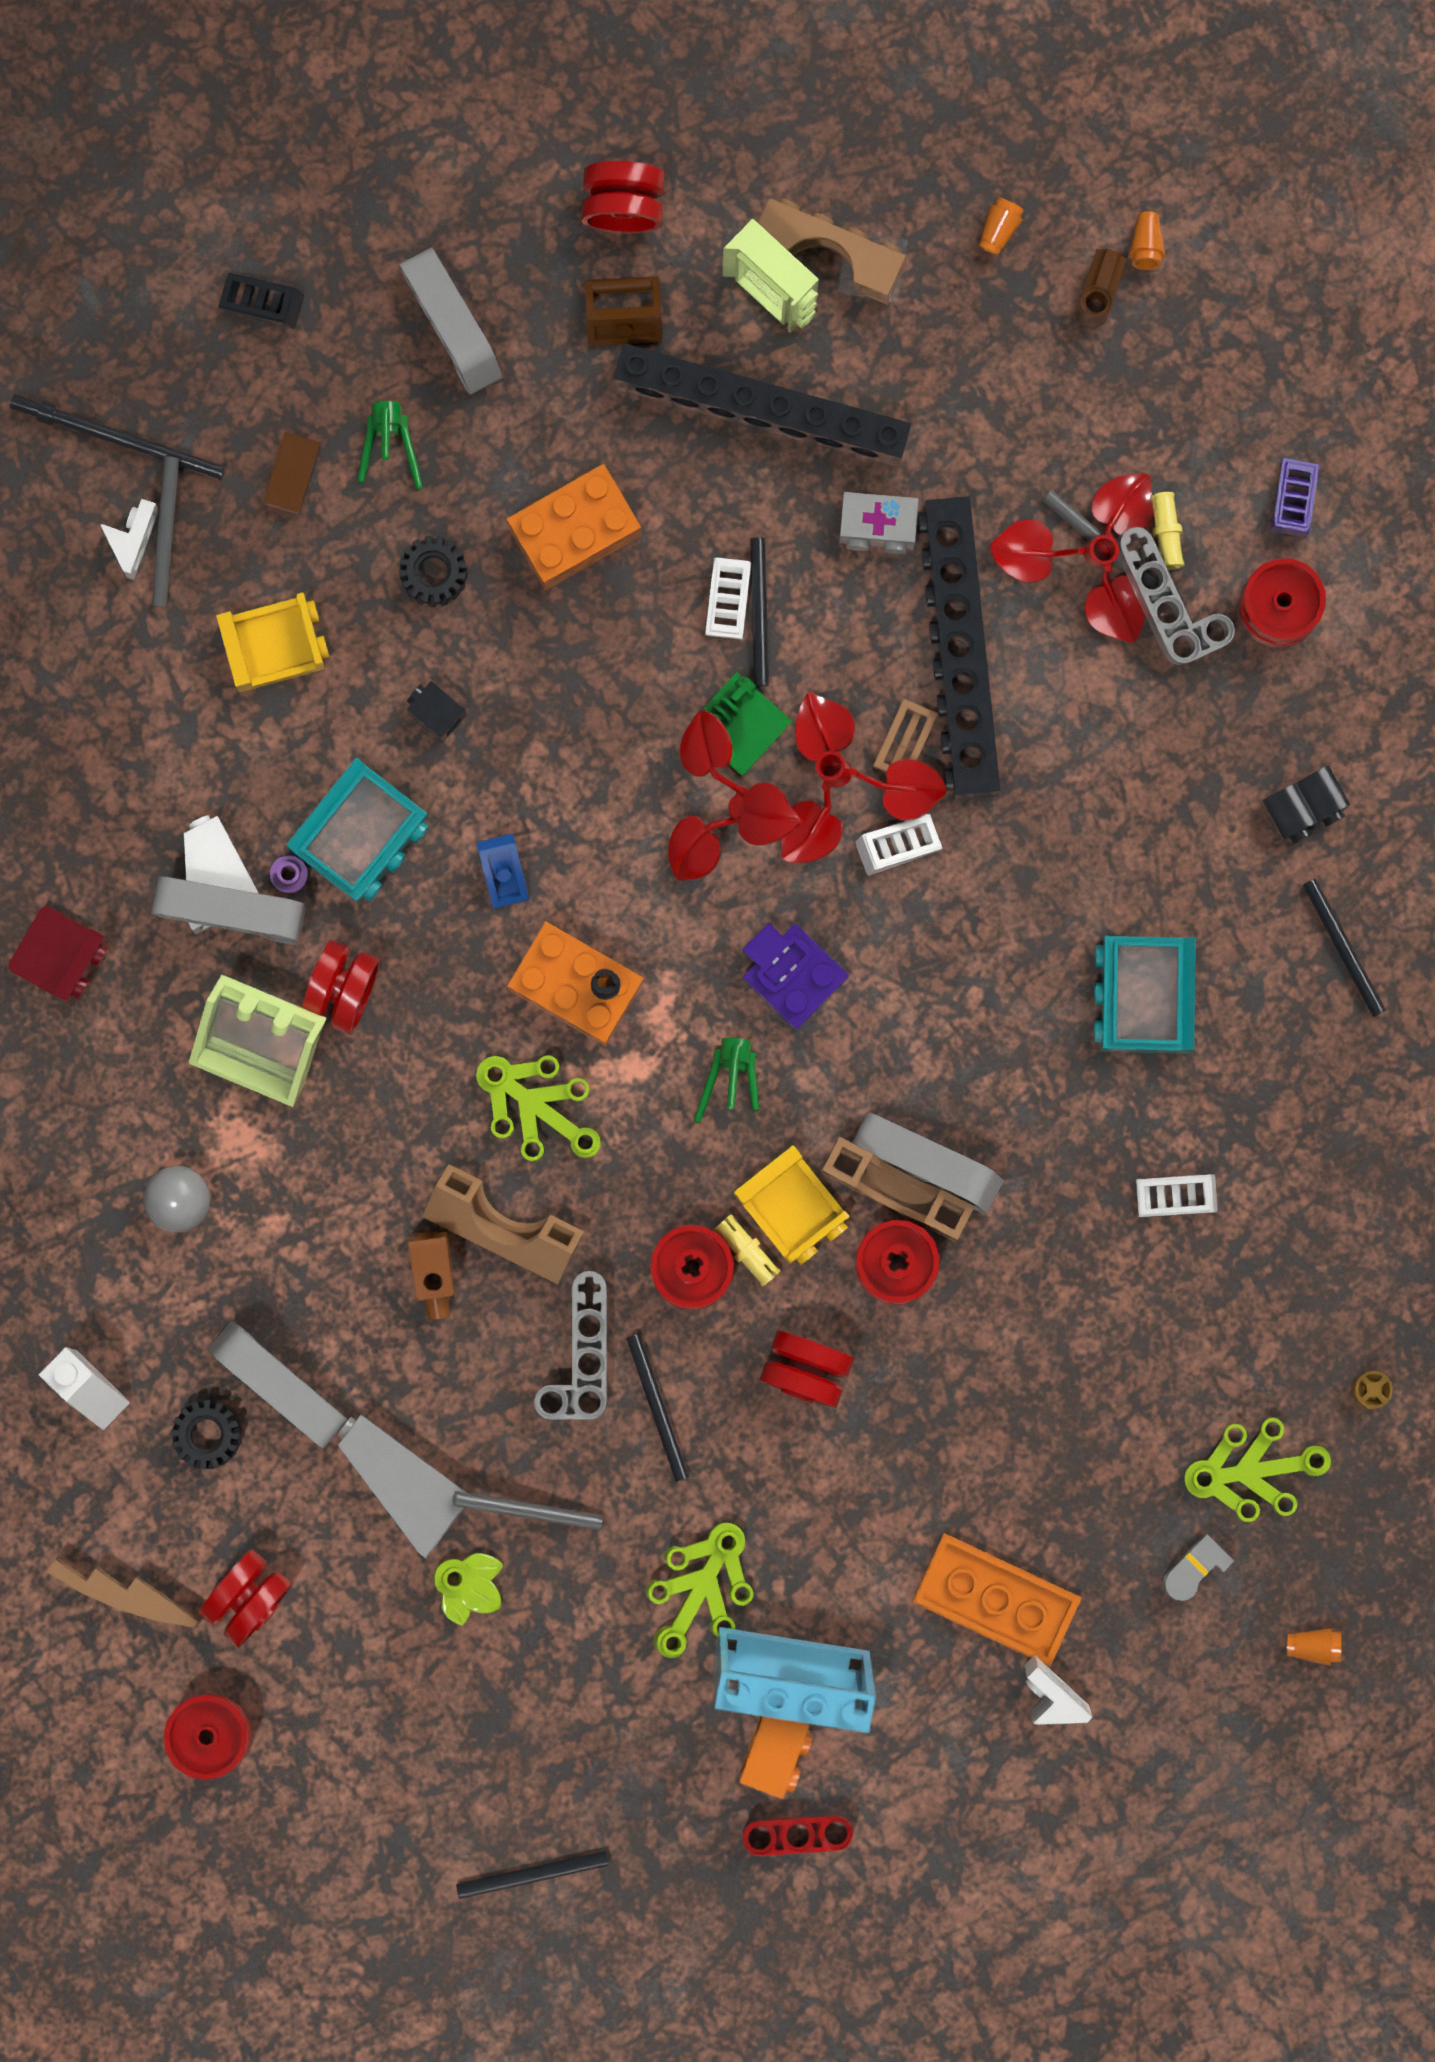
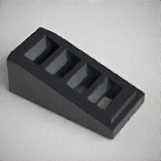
M228 272L218 308L273 325L295 329L304 294L294 287ZM242 285L245 288L240 305L235 304L239 287ZM257 289L259 291L254 308H251L250 304L254 290ZM271 293L274 295L268 312L265 311V307Z

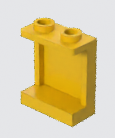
M304 592L296 594L297 598L232 615L231 611L216 615L234 683L239 693L325 669L323 659L329 657L324 636L316 637L313 623L320 622L314 600H306Z
M794 1145L734 1191V1195L788 1264L791 1265L797 1260L802 1265L818 1252L815 1247L818 1242L825 1237L831 1242L848 1228L844 1222L850 1216L841 1208L813 1173Z

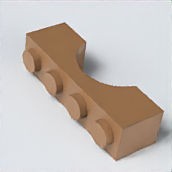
M769 198L758 224L793 256L804 249L813 247L828 248L837 252L848 262L852 269L854 291L886 305L889 304L906 266V255L901 254L902 250L898 246L882 241L881 245L867 239V234L853 227H848L847 230L833 225L834 221L823 214L814 213L813 216L799 211L800 207L790 200L780 198L778 202Z
M841 1137L838 1138L821 1174L953 1242L958 1240L975 1207L940 1188L924 1183L896 1169L869 1151Z
M449 1164L436 1184L423 1215V1218L556 1284H559L584 1233V1231L552 1215L535 1223H520L504 1217L488 1202L482 1180Z

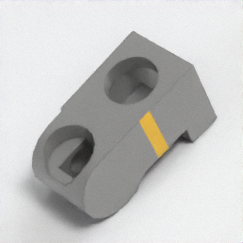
M1203 1534L1167 1571L1163 1577V1590L1167 1596L1174 1600H1189L1197 1592L1198 1583L1214 1566L1220 1572H1224L1234 1560L1208 1534Z

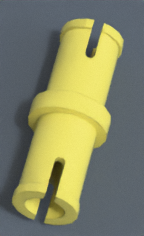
M1173 492L1156 493L1150 497L1156 526L1152 529L1153 537L1158 540L1159 552L1167 570L1179 569L1184 567L1185 564L1179 536L1183 533L1182 525L1177 522L1175 495Z
M730 1214L713 1231L719 1234L736 1254L733 1258L738 1263L742 1261L763 1287L781 1270L760 1249L759 1240L757 1238L752 1239L733 1218L734 1216Z

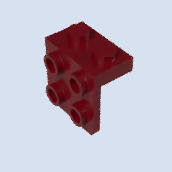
M44 906L33 920L11 958L8 967L12 973L72 1006L75 999L80 1001L86 993L91 982L88 980V977L95 966L99 968L109 952V948L106 947L109 940L99 932L84 927L49 906Z

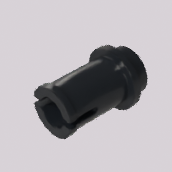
M600 969L597 971L590 983L593 994L603 1000L614 998L619 993L621 987L619 977L610 969ZM608 978L612 981L613 985L609 988H601L599 981Z

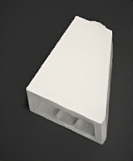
M206 815L192 822L189 825L191 830L184 833L186 880L259 894L218 816L210 819L209 815ZM189 923L195 934L211 927Z
M65 1347L39 1374L67 1403L103 1430L130 1404L77 1350Z

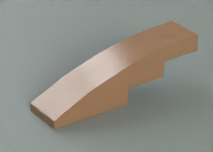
M55 1559L47 1570V1573L78 1592L115 1609L153 1621L192 1628L198 1627L201 1622L199 1618L140 1577L135 1578L129 1588H127L100 1568H95L90 1577L86 1578L61 1559Z

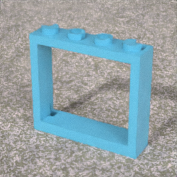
M719 1627L713 1661L715 1709L869 1733L876 1697L870 1651ZM728 1639L737 1640L735 1650L728 1649ZM850 1658L862 1660L861 1668L858 1670L849 1669ZM729 1679L739 1680L738 1689L729 1688Z

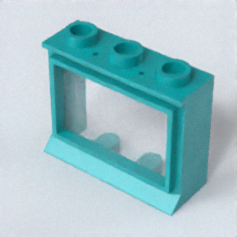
M356 757L286 846L290 852L360 906L364 900L371 902L383 886L379 881L388 870L394 873L406 858L403 851L409 843L413 841L417 844L426 834L430 827L426 824L429 816L426 811L418 807Z
M1105 935L1102 939V945L1095 946V967H1101V982H1095L1094 1004L1101 1005V1020H1094L1093 1038L1094 1042H1100V1051L1190 1054L1194 1050L1196 937L1168 938Z

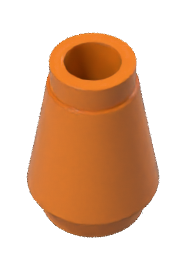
M997 197L995 204H990L981 241L978 246L998 256L1001 249H1003L1022 223L1023 219L1021 216L1024 209L1006 199Z
M1141 212L1137 215V222L1129 251L1132 265L1137 269H1157L1161 267L1162 260L1166 257L1159 221L1160 216L1155 212Z
M1333 1628L1288 1634L1287 1656L1332 1666V1662L1341 1663L1342 1632H1333Z

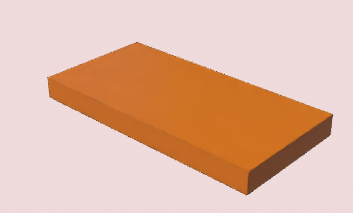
M943 1533L912 1602L1025 1656L1032 1658L1035 1655L1045 1665L1051 1667L1082 1597Z

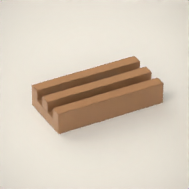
M903 699L873 768L878 771L887 772L890 765L884 763V760L907 710L914 712L892 763L902 759L920 717L923 716L928 719L910 759L918 760L938 713Z

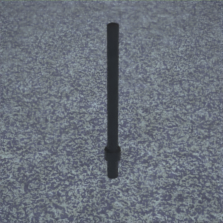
M15 394L10 403V409L37 418V422L52 426L54 423L164 461V457L179 458V467L220 481L223 479L226 470L225 466L59 410L56 404L47 401L39 403Z

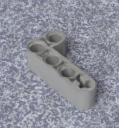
M430 247L398 264L407 284L451 357L455 370L468 394L472 395L502 379L500 368L487 339L433 248Z
M1135 527L1119 535L1116 540L1119 545L1118 558L1167 661L1176 665L1186 664L1231 642L1234 637L1235 628L1229 617L1223 614H1214L1194 623L1191 622L1154 539L1147 530ZM1130 536L1133 540L1140 539L1143 546L1138 548L1141 559L1148 556L1151 559V562L1144 563L1136 569L1133 563L1140 561V558L1135 550L1130 552L1127 550L1126 545L1131 542ZM1146 569L1153 570L1158 575L1159 583L1153 590L1146 588L1142 584V573ZM1162 603L1169 604L1174 609V619L1169 624L1163 623L1158 618L1157 609ZM1211 621L1218 622L1223 627L1224 634L1219 642H1215L1207 636V626ZM1177 637L1185 638L1190 644V652L1185 658L1177 656L1173 650V642Z
M159 876L151 914L172 920L260 935L268 940L279 943L299 945L306 907L302 902L286 898Z
M870 1112L866 1113L852 1141L853 1144L869 1151L896 1169L974 1205V1210L986 1215L1004 1182L998 1174L988 1167Z
M582 1272L573 1281L572 1385H549L538 1391L534 1400L535 1409L545 1419L593 1420L599 1418L606 1410L607 1287L605 1280L597 1272ZM591 1278L595 1285L601 1287L600 1292H594L593 1305L601 1304V1311L586 1309L578 1312V1304L586 1306V1295L584 1292H579V1286L585 1285L586 1279ZM593 1316L599 1320L601 1325L600 1331L594 1337H585L580 1333L579 1323L584 1317ZM586 1354H594L600 1359V1369L594 1375H585L579 1370V1361ZM548 1392L558 1393L563 1401L561 1409L553 1414L546 1413L541 1407V1399ZM586 1392L596 1393L601 1401L599 1409L591 1414L584 1413L579 1407V1399Z
M233 1320L207 1348L221 1364L322 1449L325 1448L348 1421L345 1416L269 1353Z

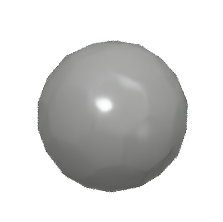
M169 1166L156 1172L147 1182L143 1194V1205L148 1218L158 1228L167 1232H186L197 1227L206 1218L211 1200L206 1180L198 1172L185 1166Z

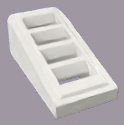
M714 558L705 636L742 640L751 562ZM720 571L742 574V580L721 578ZM725 587L741 590L740 595L718 593V588ZM717 602L739 605L738 611L716 608ZM715 617L736 619L737 625L714 624Z
M930 814L916 820L901 822L863 834L856 840V847L868 876L942 849ZM914 828H920L926 846L920 847ZM903 832H905L908 843L910 845V851H906L905 845L900 835ZM887 838H890L896 852L894 856L891 855L886 842ZM874 843H876V845H877L879 854H880V856H881V860H880L879 857H878V854H877V851H876V849H875Z
M1215 1175L1136 1179L1139 1217L1213 1213L1218 1211ZM1196 1183H1203L1204 1205L1198 1206ZM1181 1184H1187L1189 1206L1182 1207ZM1165 1185H1172L1173 1207L1167 1208ZM1150 1186H1157L1158 1208L1151 1209Z

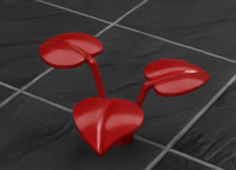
M1147 473L1122 475L1110 480L1099 488L1093 497L1091 512L1097 521L1107 525L1104 528V535H1099L1089 540L1084 547L1050 551L1053 546V536L1050 530L1039 521L1031 519L1021 520L1010 525L990 543V551L995 562L1006 574L1014 579L1023 582H1036L1050 574V558L1084 555L1089 565L1097 568L1101 567L1103 570L1101 578L1103 586L1092 589L1085 600L1084 611L1087 621L1096 631L1103 635L1127 643L1135 642L1142 630L1145 614L1127 576H1119L1109 582V572L1112 570L1110 564L1119 555V545L1113 538L1111 530L1113 529L1119 536L1131 528L1139 527L1146 530L1149 527L1154 513L1150 498L1152 496L1150 475Z
M808 692L798 712L795 738L799 751L810 761L816 762V771L824 780L821 785L824 792V807L822 809L814 801H802L792 806V809L802 819V823L794 831L781 839L782 859L790 863L814 862L827 856L837 847L842 837L843 825L839 818L828 814L832 807L830 789L832 787L840 788L845 786L852 777L881 790H886L883 796L885 809L894 818L904 821L916 820L926 815L946 795V785L934 769L925 763L913 759H903L892 763L886 772L887 783L880 782L852 768L848 761L836 751L846 749L854 739L856 725L853 716L839 703Z
M706 710L698 712L687 727L681 740L680 758L682 764L694 776L703 777L710 772L714 779L736 791V795L729 801L728 808L732 815L730 818L711 822L705 827L700 817L689 816L681 820L674 828L669 841L668 856L672 872L679 881L700 879L715 869L721 852L718 838L711 833L716 828L739 824V833L747 843L763 846L784 838L802 823V819L792 809L787 798L777 786L761 782L752 786L747 791L745 786H739L718 772L717 768H723L731 761V739L722 722L714 714Z

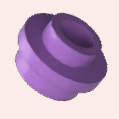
M295 856L280 857L271 867L270 879L275 888L283 893H295L301 890L307 882L308 871L306 865ZM291 867L296 871L295 877L289 881L282 878V871L285 868Z

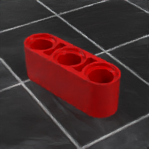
M837 1814L756 1819L746 1824L742 1832L744 1847L749 1853L756 1856L840 1851L849 1846L853 1839L851 1824L845 1817ZM833 1822H840L846 1827V1836L838 1843H831L825 1838V1829ZM796 1824L802 1825L808 1830L806 1842L798 1846L792 1845L786 1838L788 1829ZM763 1827L768 1830L770 1841L765 1847L755 1848L749 1843L748 1835L752 1829Z

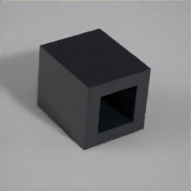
M432 681L426 687L419 685L407 700L410 704L407 708L408 715L442 744L467 716L466 710Z

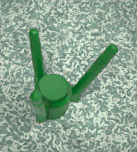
M380 401L372 404V416L367 417V432L359 466L358 482L363 483L365 481L375 431L376 435L381 437L382 459L387 461L389 459L390 437L397 436L398 430H400L415 488L421 490L423 485L408 429V416L402 415V407L398 402Z
M722 1038L721 1049H714L713 1064L694 1118L695 1123L698 1124L702 1120L721 1063H723V1070L730 1071L727 1109H734L738 1072H745L746 1066L752 1110H759L755 1072L756 1053L751 1052V1041L740 1038Z

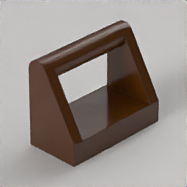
M659 276L585 280L588 346L662 342ZM652 292L653 306L594 309L593 295Z

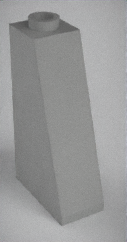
M360 1415L357 1420L350 1417L338 1433V1436L342 1438L338 1445L418 1553L428 1558L464 1509L463 1507L453 1506L454 1492L466 1491L363 1415Z

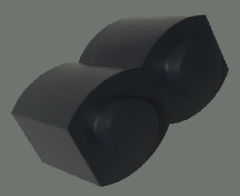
M1328 765L1264 799L1261 802V806L1281 843L1290 839L1294 845L1313 834L1310 829L1311 827L1321 822H1324L1325 826L1328 827L1345 818L1346 815L1343 810L1347 809L1350 803Z

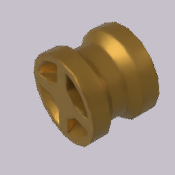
M1369 1371L1356 1377L1352 1383L1351 1393L1356 1404L1362 1408L1375 1409L1381 1408L1389 1402L1392 1397L1393 1387L1388 1376L1382 1372Z

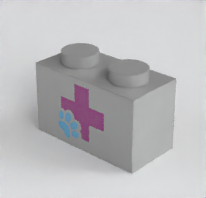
M844 492L839 543L847 544V549L855 551H867L869 546L884 547V552L905 554L906 549H913L915 544L918 498Z

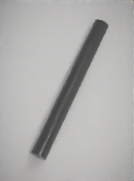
M164 457L152 606L167 607L179 458Z
M1053 490L1042 500L1088 541L1099 535H1104ZM1117 557L1114 563L1124 571L1119 558ZM1137 562L1133 563L1135 569L1140 566ZM1144 570L1141 577L1142 584L1148 589H1155L1159 581Z
M460 1491L454 1492L452 1501L453 1506L595 1530L601 1529L603 1520L602 1515Z

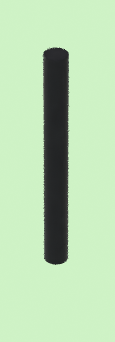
M755 537L750 539L754 684L756 687H768L765 538Z
M1315 878L1305 883L1303 887L1371 1015L1376 1017L1385 1012L1386 1009L1318 881Z
M641 1334L628 1337L626 1340L675 1482L688 1478L690 1476Z
M606 1851L459 1883L456 1884L459 1899L597 1869L609 1866Z

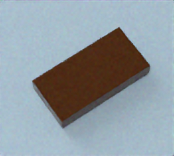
M287 432L284 433L263 500L264 505L300 515L321 448V442Z

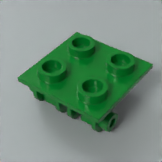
M736 672L702 710L714 714L726 728L732 743V758L729 765L743 777L790 725L792 720L762 695L749 678H743Z

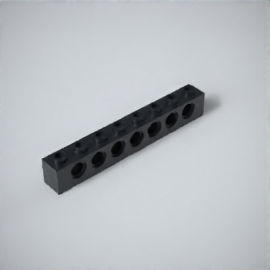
M623 343L613 378L614 389L898 468L901 465L911 428L910 422Z
M970 496L925 500L924 511L918 512L919 533L926 534L928 548H922L921 555L923 571L930 570L931 585H925L927 607H934L935 621L929 622V634L931 644H938L939 658H933V673L935 681L941 680L943 695H937L936 699L938 717H945L947 732H940L942 755L949 754L950 769H944L945 785L947 791H953L954 801L998 797L1001 790ZM942 531H950L956 536L957 543L951 547H944L939 544L936 536ZM952 567L958 570L961 579L956 583L949 584L943 581L940 572L944 568ZM949 604H957L963 608L965 616L960 620H950L945 615L944 608ZM956 640L964 642L968 647V653L963 657L951 655L948 650L949 643ZM964 677L971 682L972 690L967 694H959L952 688V681L955 678ZM961 714H969L975 719L976 727L971 731H963L957 727L956 717ZM964 751H973L979 756L980 764L974 768L964 767L959 760V755Z

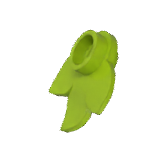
M474 1553L463 1561L458 1559L444 1560L436 1567L433 1581L436 1589L442 1594L441 1608L448 1619L462 1626L467 1621L471 1610L487 1614L501 1608L500 1594L496 1586L491 1582L503 1567V1564L498 1559L487 1554ZM451 1572H458L459 1581L455 1585H449L447 1577Z

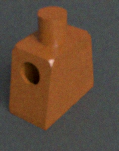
M443 1229L410 1234L408 1246L416 1300L426 1301L428 1320L450 1317L448 1297L455 1295V1281L448 1230ZM436 1273L440 1275L441 1282L431 1284L428 1282L427 1275Z

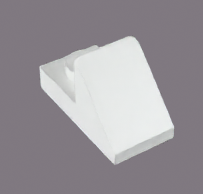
M141 499L138 508L133 507L129 513L126 528L130 529L129 533L101 524L126 577L135 580L159 514L156 503Z
M1034 1655L1024 1665L1028 1678L1026 1684L1039 1697L1042 1698L1046 1695L1030 1712L1033 1724L1087 1723L1092 1718L1089 1704L1037 1656Z

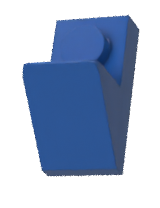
M513 833L476 842L493 909L529 900Z

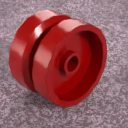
M632 161L598 162L589 164L584 168L583 191L591 196L582 201V224L599 231L628 234L651 232L662 227L663 204L655 199L664 193L663 170L649 164Z
M1277 558L1262 564L1248 579L1239 598V617L1245 631L1256 642L1271 648H1288L1302 642L1320 622L1326 607V590L1320 576L1308 564L1293 558ZM1280 598L1287 601L1285 607H1281L1277 603Z
M329 940L311 974L302 1008L326 1018L333 1004H335L331 1017L332 1028L352 1035L371 995L381 959L361 952L356 955L347 971L351 954L350 948Z
M891 1220L877 1225L864 1236L856 1252L855 1272L859 1284L870 1297L884 1304L903 1305L917 1300L932 1287L939 1273L940 1256L935 1241L924 1228L910 1221ZM894 1256L902 1258L904 1262L903 1268H898L896 1271L891 1269L889 1265L891 1263L890 1259Z
M686 1225L671 1230L660 1239L652 1253L650 1271L655 1289L666 1302L679 1309L699 1310L712 1306L725 1295L732 1282L734 1261L729 1246L719 1234L704 1226ZM690 1261H694L699 1265V1272L694 1276L685 1272V1266Z
M777 1330L771 1350L774 1354L791 1362L789 1366L776 1361L765 1362L759 1381L781 1389V1393L811 1404L817 1402L837 1408L843 1390L838 1384L824 1379L823 1375L826 1373L839 1378L847 1377L854 1357L811 1340Z
M253 1549L227 1574L198 1611V1614L211 1625L220 1624L233 1611L235 1615L226 1625L224 1636L238 1648L255 1631L258 1632L279 1608L280 1601L293 1585L290 1580L278 1571L271 1573L258 1586L256 1582L266 1570L267 1561Z
M209 1693L191 1697L178 1705L167 1719L163 1734L165 1752L173 1766L188 1777L200 1780L220 1778L237 1768L249 1753L252 1740L250 1720L242 1707L227 1696ZM205 1730H210L214 1735L211 1744L208 1742L202 1743L200 1740V1735Z

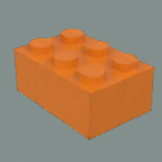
M605 464L596 467L507 518L508 529L545 591L642 536L639 522Z
M545 921L507 987L510 992L606 1047L642 987L644 978ZM600 969H610L620 979V991L612 999H599L591 990V979ZM608 978L599 981L601 988H609L613 985L612 981Z
M760 1716L738 1775L739 1783L782 1799L786 1791L793 1793L801 1773L799 1767L795 1766L799 1754L807 1756L814 1737L812 1731L808 1730L809 1723Z

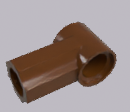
M1096 249L1076 310L1078 320L1087 327H1099L1109 317L1127 258L1120 255L1119 252L1110 249ZM1090 300H1096L1103 305L1104 310L1099 313L1092 312L1086 307L1085 303Z

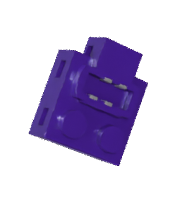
M768 923L742 949V953L754 964L743 976L742 980L795 1032L849 978V975L796 923L783 936Z

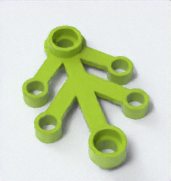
M547 1055L541 1057L537 1062L511 1065L502 1057H488L478 1066L476 1077L480 1087L491 1095L494 1117L491 1123V1131L495 1137L507 1139L514 1131L513 1122L507 1117L506 1092L519 1103L524 1139L521 1153L527 1161H538L544 1154L543 1144L538 1138L536 1116L570 1140L571 1149L576 1156L589 1159L599 1152L601 1141L596 1131L591 1128L579 1129L546 1104V1102L567 1099L576 1102L585 1100L589 1095V1085L585 1080L575 1078L568 1084L527 1090L515 1080L539 1075L544 1079L554 1078L559 1072V1063L556 1058ZM544 1061H552L555 1064L553 1073L545 1074L541 1071V1065ZM492 1068H498L502 1071V1078L497 1082H493L488 1078V1072ZM576 1083H581L585 1086V1093L580 1097H576L571 1093V1087ZM504 1120L509 1123L510 1129L506 1134L496 1132L495 1126L499 1121ZM582 1136L591 1137L593 1140L591 1148L587 1150L581 1149L578 1145L579 1139ZM530 1143H535L540 1147V1152L535 1157H529L525 1152L526 1146Z
M1268 1418L1262 1422L1259 1435L1237 1466L1221 1469L1233 1448L1244 1444L1247 1438V1433L1243 1426L1232 1424L1224 1429L1223 1439L1207 1461H1196L1187 1468L1184 1482L1187 1490L1192 1495L1198 1498L1216 1497L1234 1510L1237 1517L1243 1522H1252L1258 1518L1260 1514L1259 1505L1251 1499L1243 1500L1226 1487L1225 1483L1241 1482L1273 1505L1277 1514L1289 1516L1297 1509L1295 1497L1289 1493H1281L1261 1477L1303 1471L1310 1476H1320L1330 1468L1331 1457L1323 1447L1309 1446L1301 1452L1300 1456L1259 1462L1271 1443L1280 1439L1284 1434L1283 1423L1279 1419ZM1269 1422H1274L1278 1425L1279 1432L1274 1437L1267 1435L1265 1431L1266 1425ZM1232 1428L1238 1429L1242 1434L1240 1441L1237 1443L1231 1442L1228 1438V1432ZM1314 1453L1322 1457L1323 1463L1319 1468H1313L1309 1463L1310 1456ZM1207 1472L1210 1475L1211 1481L1208 1486L1203 1487L1198 1484L1197 1476L1199 1473ZM1283 1497L1289 1498L1292 1503L1291 1509L1287 1512L1281 1511L1278 1506L1279 1500ZM1246 1503L1254 1507V1514L1250 1518H1245L1241 1514V1508Z
M728 1522L720 1523L711 1529L706 1540L684 1547L672 1546L666 1550L664 1561L673 1570L684 1569L688 1565L689 1560L708 1555L709 1557L702 1569L665 1581L652 1580L646 1587L647 1598L656 1604H663L668 1601L670 1595L691 1589L672 1625L661 1627L654 1636L655 1649L663 1656L675 1658L684 1652L687 1645L685 1633L705 1597L712 1619L710 1623L712 1634L718 1637L717 1625L723 1620L727 1621L729 1629H735L734 1621L727 1617L716 1577L723 1563L731 1584L728 1590L730 1600L737 1605L744 1606L753 1599V1589L745 1583L738 1557L745 1547V1536L738 1526ZM725 1536H731L733 1539L731 1547L723 1549L721 1545L722 1539ZM677 1551L681 1552L682 1561L677 1565H673L671 1563L672 1554ZM658 1585H662L664 1594L660 1598H654L652 1595L653 1589ZM739 1587H745L746 1596L741 1600H737L735 1597L736 1590ZM670 1637H677V1646L672 1650L667 1649V1640Z

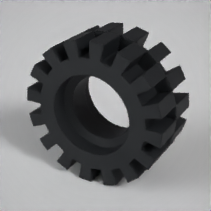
M425 536V540L419 541L417 539L413 542L411 548L407 547L405 549V555L400 559L399 575L403 588L411 599L414 598L422 606L425 603L429 607H435L436 604L448 605L449 600L453 599L454 601L459 597L458 593L465 588L467 568L461 550H458L452 541L447 542L444 537L440 536L437 539ZM438 558L447 565L448 574L442 583L428 585L420 579L419 568L427 559Z
M210 1400L196 1401L184 1407L178 1417H175L173 1421L174 1426L171 1429L173 1449L177 1451V1455L181 1460H184L192 1467L214 1469L223 1466L235 1456L237 1448L240 1447V1434H242L238 1423L239 1420L231 1412V1409L225 1405ZM202 1420L214 1421L221 1431L219 1443L209 1450L198 1448L192 1440V1430Z

